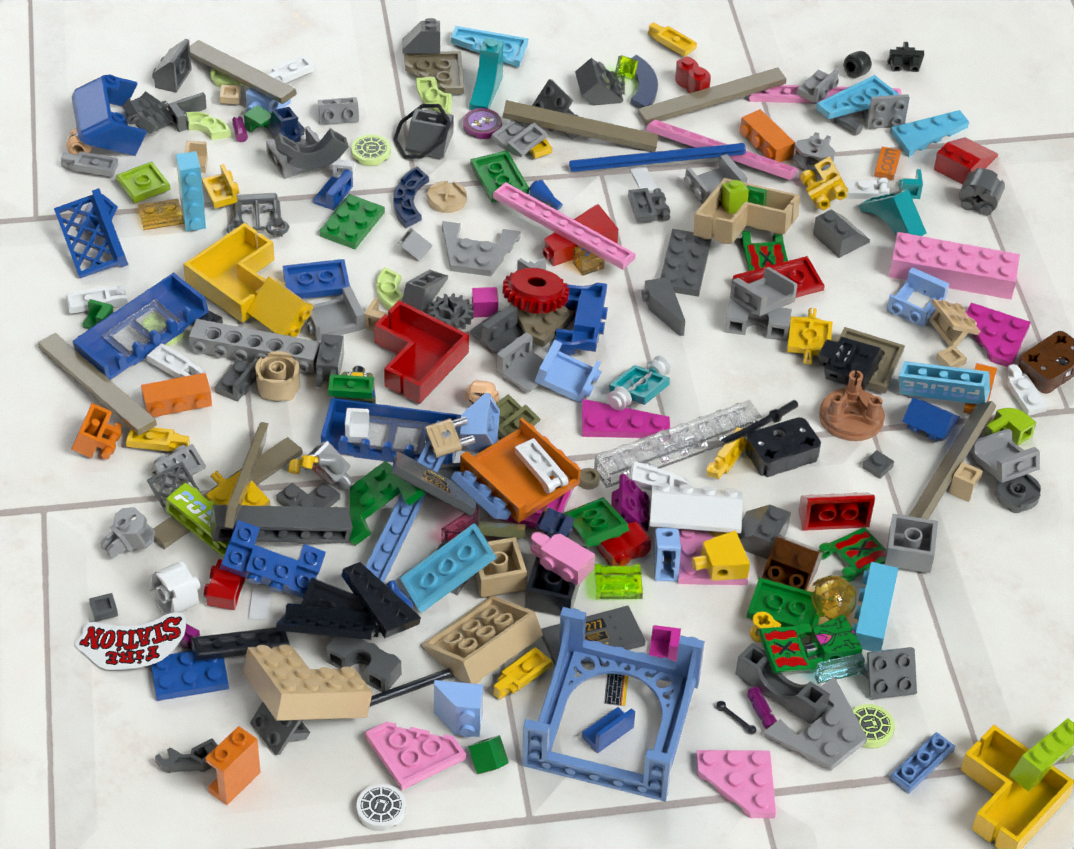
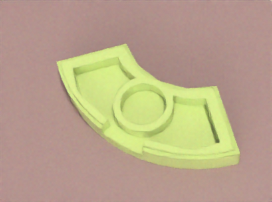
M416 78L417 91L425 104H440L446 114H451L453 97L451 94L444 93L438 89L436 78ZM430 108L436 112L441 113L438 108Z
M186 112L189 130L202 131L208 134L211 140L231 137L228 125L220 118L210 117L209 114L203 112Z
M384 267L378 275L376 290L379 301L389 310L398 300L402 301L403 294L398 288L402 278L400 274Z

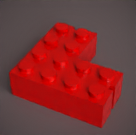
M400 300L388 310V315L384 314L374 324L375 343L398 354L384 368V386L399 394L404 392L405 397L419 404L469 353L468 334Z

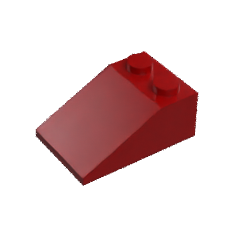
M966 137L947 142L937 152L934 170L963 185L968 172H973L977 168L986 169L998 157V153Z

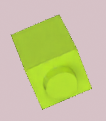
M741 180L722 183L721 205L728 214L737 213L741 206L748 202L749 190Z

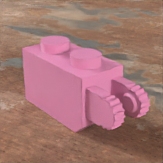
M540 532L532 534L531 552L540 558V564L545 569L553 571L565 581L578 586L594 569L595 554L564 535L555 534L550 538Z

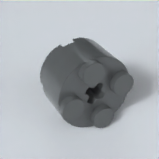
M977 168L973 172H968L959 192L961 207L965 210L974 209L980 211L986 216L990 215L996 209L1005 190L1004 181H1000L997 178L998 174L989 169Z

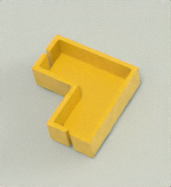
M243 223L183 264L185 282L243 323L252 317L247 313V310L266 281L257 272L275 260L274 243L261 233L258 235V231Z
M993 724L981 737L980 741H977L965 753L960 770L994 794L976 813L972 830L988 842L994 840V846L998 849H1023L1070 798L1074 780L1053 766L1044 778L1028 792L1009 775L1022 755L1030 749Z

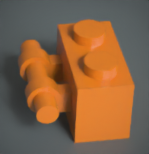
M91 403L71 450L92 458L98 447L102 449L101 457L109 459L110 455L115 452L116 441L122 435V425L120 423H114L113 426L108 424L112 411ZM106 434L108 439L103 438L102 435Z

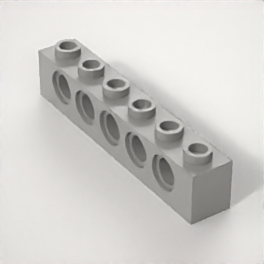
M196 319L189 335L190 352L252 363L254 359L258 360L261 357L262 359L267 357V354L270 352L282 351L291 354L295 361L297 359L301 373L314 374L320 348V342L200 319Z

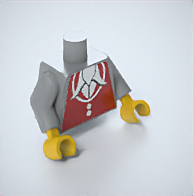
M328 441L316 445L308 455H303L301 460H291L288 466V472L293 474H299L300 468H305V471L313 470L327 484L331 485L337 482L344 490L349 488L354 482L346 473L351 467L350 464Z

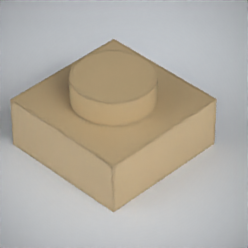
M221 85L220 103L239 104L241 85Z
M952 345L938 352L936 360L943 366L958 368L966 364L967 357Z

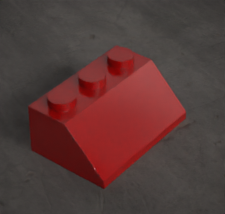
M868 492L801 495L798 511L802 530L869 528L875 495Z

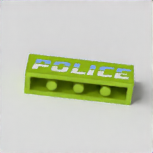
M185 482L166 498V512L224 557L229 542L212 541L209 522L212 507L216 504L211 500L208 501L201 495L198 489L191 487Z

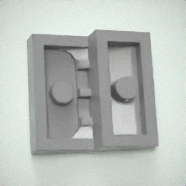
M510 120L492 134L491 140L504 150H508L511 154L522 157L546 139L548 134L536 123L530 125Z

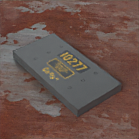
M396 452L393 457L392 474L467 515H473L476 510V501L459 485L403 453Z
M629 605L586 616L585 640L598 641L613 647H623L626 650L645 646L646 640ZM560 624L541 629L543 633L542 639L555 666L559 656Z

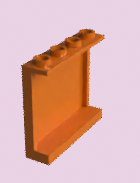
M523 418L519 419V429L477 455L472 456L468 451L460 455V470L462 472L470 471L477 476L476 480L480 484L489 487L494 497H498L506 503L505 507L511 511L510 516L518 523L580 484L581 469L578 464L566 457L562 450L557 449L546 436L541 435L532 424ZM534 438L567 476L568 484L563 487L558 486L555 488V491L547 494L542 484L515 454L516 446Z

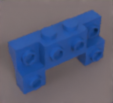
M598 282L586 286L568 284L569 297L565 307L575 309L577 312L574 331L556 330V341L562 343L559 351L570 355L575 354V349L596 352L600 334L604 335L605 322H602V319H607L608 307H604L607 284Z
M238 520L219 569L247 578L246 580L252 584L259 585L261 583L267 585L274 592L281 593L283 591L304 598L311 578H317L326 551L304 544L298 560L254 545L260 528Z

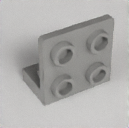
M909 95L871 97L869 109L862 110V117L866 128H889L905 124L910 99Z

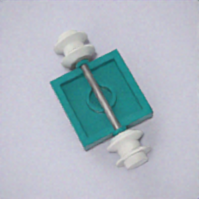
M658 355L648 362L647 369L633 365L609 384L608 402L610 406L615 410L622 411L632 401L643 405L647 404L670 385V378L665 376L671 370L669 361L665 357Z

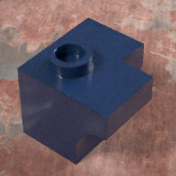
M290 107L272 110L269 130L275 137L280 133L296 143L301 141V136L305 132V128L300 124L299 118Z
M544 507L534 528L542 531L550 538L555 534H562L568 537L575 519L549 507Z

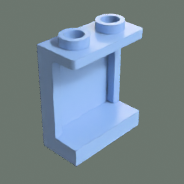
M554 340L539 368L534 382L582 403V399L585 396L589 397L594 388V385L591 384L592 381L596 383L602 372L598 370L601 362L596 361L594 367L568 356L559 351L562 343Z

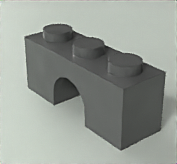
M335 636L326 646V662L338 669L351 667L359 663L367 665L365 668V683L380 692L389 690L402 675L401 660L396 655L389 654L379 649L377 645L368 643L363 639Z

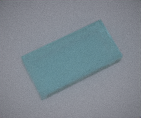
M859 653L817 663L815 673L817 684L827 682L832 677L837 680L862 674L865 662L863 654Z

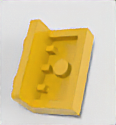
M224 164L220 165L221 174L202 178L204 189L214 209L238 202V184L233 182L231 170L227 171Z

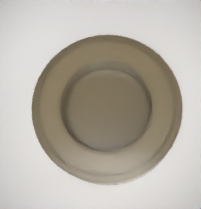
M592 468L582 469L579 486L586 490L597 488L600 483L599 472Z

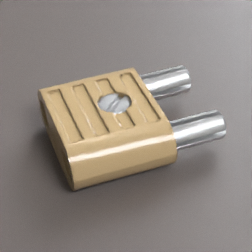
M466 417L453 421L450 418L425 427L436 458L460 451L463 446L475 443L473 435L459 439L455 430L456 427L468 424Z

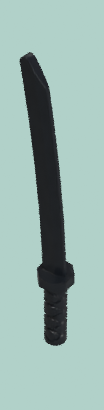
M792 400L778 410H771L768 416L724 437L721 441L729 444L770 422H780L784 415L798 407V402Z

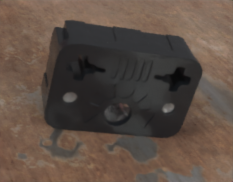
M796 417L750 432L747 437L745 452L761 476L771 477L815 463L819 458L821 441L806 419Z

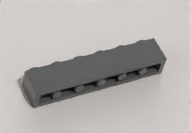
M213 505L209 519L212 541H230L234 527L232 529L224 525L228 505ZM242 505L236 522L240 520L260 528L255 542L348 543L353 529L348 507Z

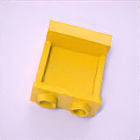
M268 276L247 313L276 334L297 337L304 322L310 317L314 305L304 301L286 288L285 284L279 279Z

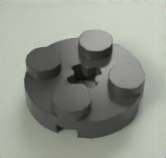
M1029 474L1003 483L998 480L995 496L1012 513H1020L1021 511L1030 510L1038 504L1041 496V486ZM1014 489H1016L1017 491L1022 490L1023 492L1017 493L1014 491Z

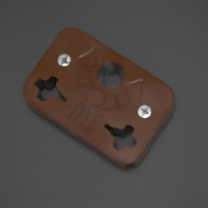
M1064 331L1053 333L1021 355L1018 367L1021 369L1022 374H1027L1036 389L1041 393L1049 394L1074 377V338Z

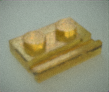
M179 199L138 205L143 230L184 224Z

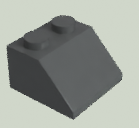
M426 18L425 21H420L402 39V54H440V21H436L435 18Z
M184 39L169 49L165 57H162L160 64L153 70L152 74L155 88L177 93L192 70L189 39Z
M832 209L815 218L813 235L838 258L870 243V239L848 219Z
M770 504L747 511L742 519L741 533H737L744 550L768 560L776 536H785L788 531L791 512Z

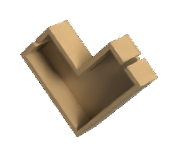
M724 178L694 214L693 235L699 236L702 239H711L713 237L715 238L714 240L720 241L723 244H732L746 226L757 230L772 231L775 234H785L799 216L800 195L743 182L746 187L749 185L767 190L766 206L745 202L737 213L728 214L721 205L722 183H728L732 180Z
M266 645L248 647L243 674L276 721L367 718L373 691L354 668L330 669L328 667H321L319 669H309L296 650L289 645H280L279 647H272V649Z

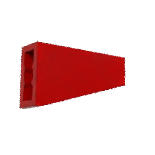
M599 204L573 219L618 244L619 229ZM555 232L544 239V248L542 249L544 258L549 260L553 266L582 257L589 251L586 249L580 250L582 247Z

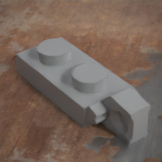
M80 151L75 155L63 153L61 156V166L64 168L113 177L119 164L117 158Z

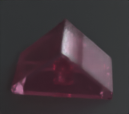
M476 506L472 516L464 513L441 528V543L452 540L473 523L479 526V508Z

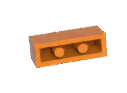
M761 109L741 118V134L766 158L783 162L794 156L795 141Z
M206 373L141 385L145 411L152 417L212 406L211 390Z

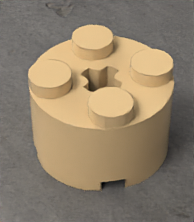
M282 351L270 352L267 354V357L258 359L255 369L257 390L260 393V397L265 400L274 401L293 400L300 388V371L297 359L295 361L291 354Z

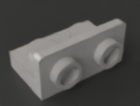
M818 69L797 88V95L816 104L822 98L824 99L830 90L837 87L839 71L835 69L830 74H827Z
M356 97L318 100L321 124L359 121Z
M191 444L187 447L182 445L173 451L174 454L168 457L162 455L157 458L151 471L153 474H159L183 462L190 475L193 476L204 470L206 465L194 445ZM175 469V470H173V471H171V472H169V473H172V474H175V475H176L177 469ZM180 469L179 476L187 478L184 470ZM167 476L165 483L173 485L175 478Z

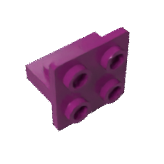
M623 473L619 476V489L612 492L611 506L627 524L637 522L645 532L648 531L650 520L649 495L642 491L634 480Z

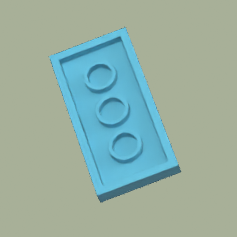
M473 523L400 577L417 609L423 613L495 560L497 556L479 527Z

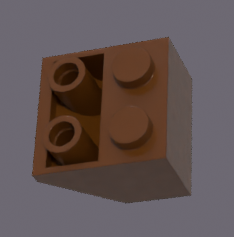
M782 535L776 536L762 578L807 591L817 573L824 551Z

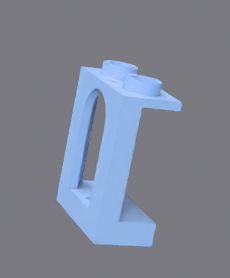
M912 267L908 272L907 282L895 296L892 294L889 296L887 311L924 327L936 311V308L932 305L931 301L923 309L907 300L914 291L932 298V300H945L949 283Z

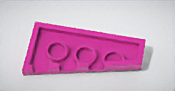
M582 399V437L670 439V417L630 408L618 411L612 408L610 404Z

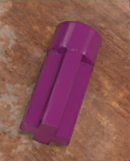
M241 116L238 118L234 117L232 124L236 140L238 142H245L248 139L243 118Z

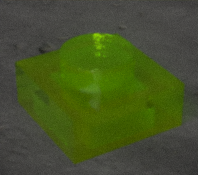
M623 55L618 56L615 74L633 80L638 61Z

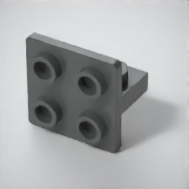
M549 79L532 106L575 115L569 109L573 99L552 79Z
M511 304L504 310L497 311L471 329L470 334L497 354L502 348L510 345L514 339L523 335V330L517 323L518 308Z
M913 647L867 653L868 664H862L861 666L862 674L869 680V696L871 699L917 694L915 649Z
M262 702L250 721L252 727L275 755H280L289 741L306 740L311 733L302 723V720L276 721L264 702Z

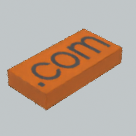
M882 146L874 176L894 180L901 150Z

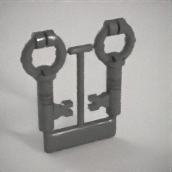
M276 193L237 195L238 202L234 203L233 223L228 225L227 233H230L232 228H237L245 223L242 220V214L252 213V206L244 207L242 204L255 203L256 227H252L256 231L266 229L273 237H283L288 232L290 226L281 218L280 201ZM272 202V205L269 206L262 205V213L273 212V218L267 223L266 227H260L259 203ZM281 225L284 226V229H283V230H282V229H278V231H277V229H273V230L271 229V226H275V227H280Z

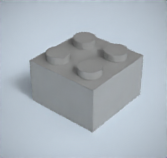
M892 514L885 565L930 573L935 556L938 521Z

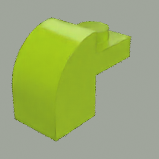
M1001 408L996 411L994 420L986 425L984 437L1010 429L1012 431V441L1020 445L1033 437L1036 421L1019 409Z

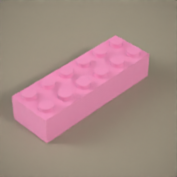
M898 232L889 277L907 280L908 272L913 267L949 283V288L1012 300L1020 254Z

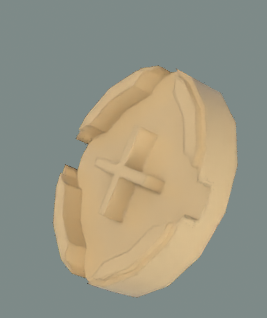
M448 181L437 182L428 189L427 202L435 211L442 213L456 212L465 206L467 191L456 182H453V184L448 183Z

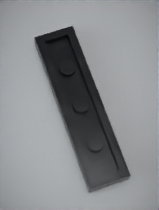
M276 627L191 638V646L196 661L246 655L248 647H257L259 645H266L271 649L280 645L290 646L286 632L276 631Z

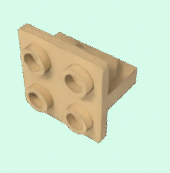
M937 299L931 301L936 311L929 318V321L949 346L954 345L957 348L968 333L978 335L981 332L976 326V321L965 313L966 309L961 304H953L946 300L941 301Z

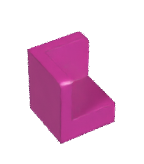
M497 287L472 288L474 318L490 317L498 311Z
M653 625L649 655L668 658L677 662L681 628Z

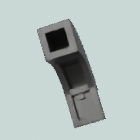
M331 128L320 141L311 145L297 144L280 133L274 139L277 151L287 156L288 164L300 169H319L328 166L338 160L349 147L346 137Z

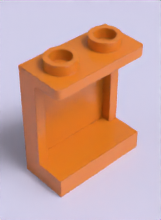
M240 726L232 731L206 756V762L214 767L217 772V778L208 786V792L224 804L228 805L261 773L258 739Z

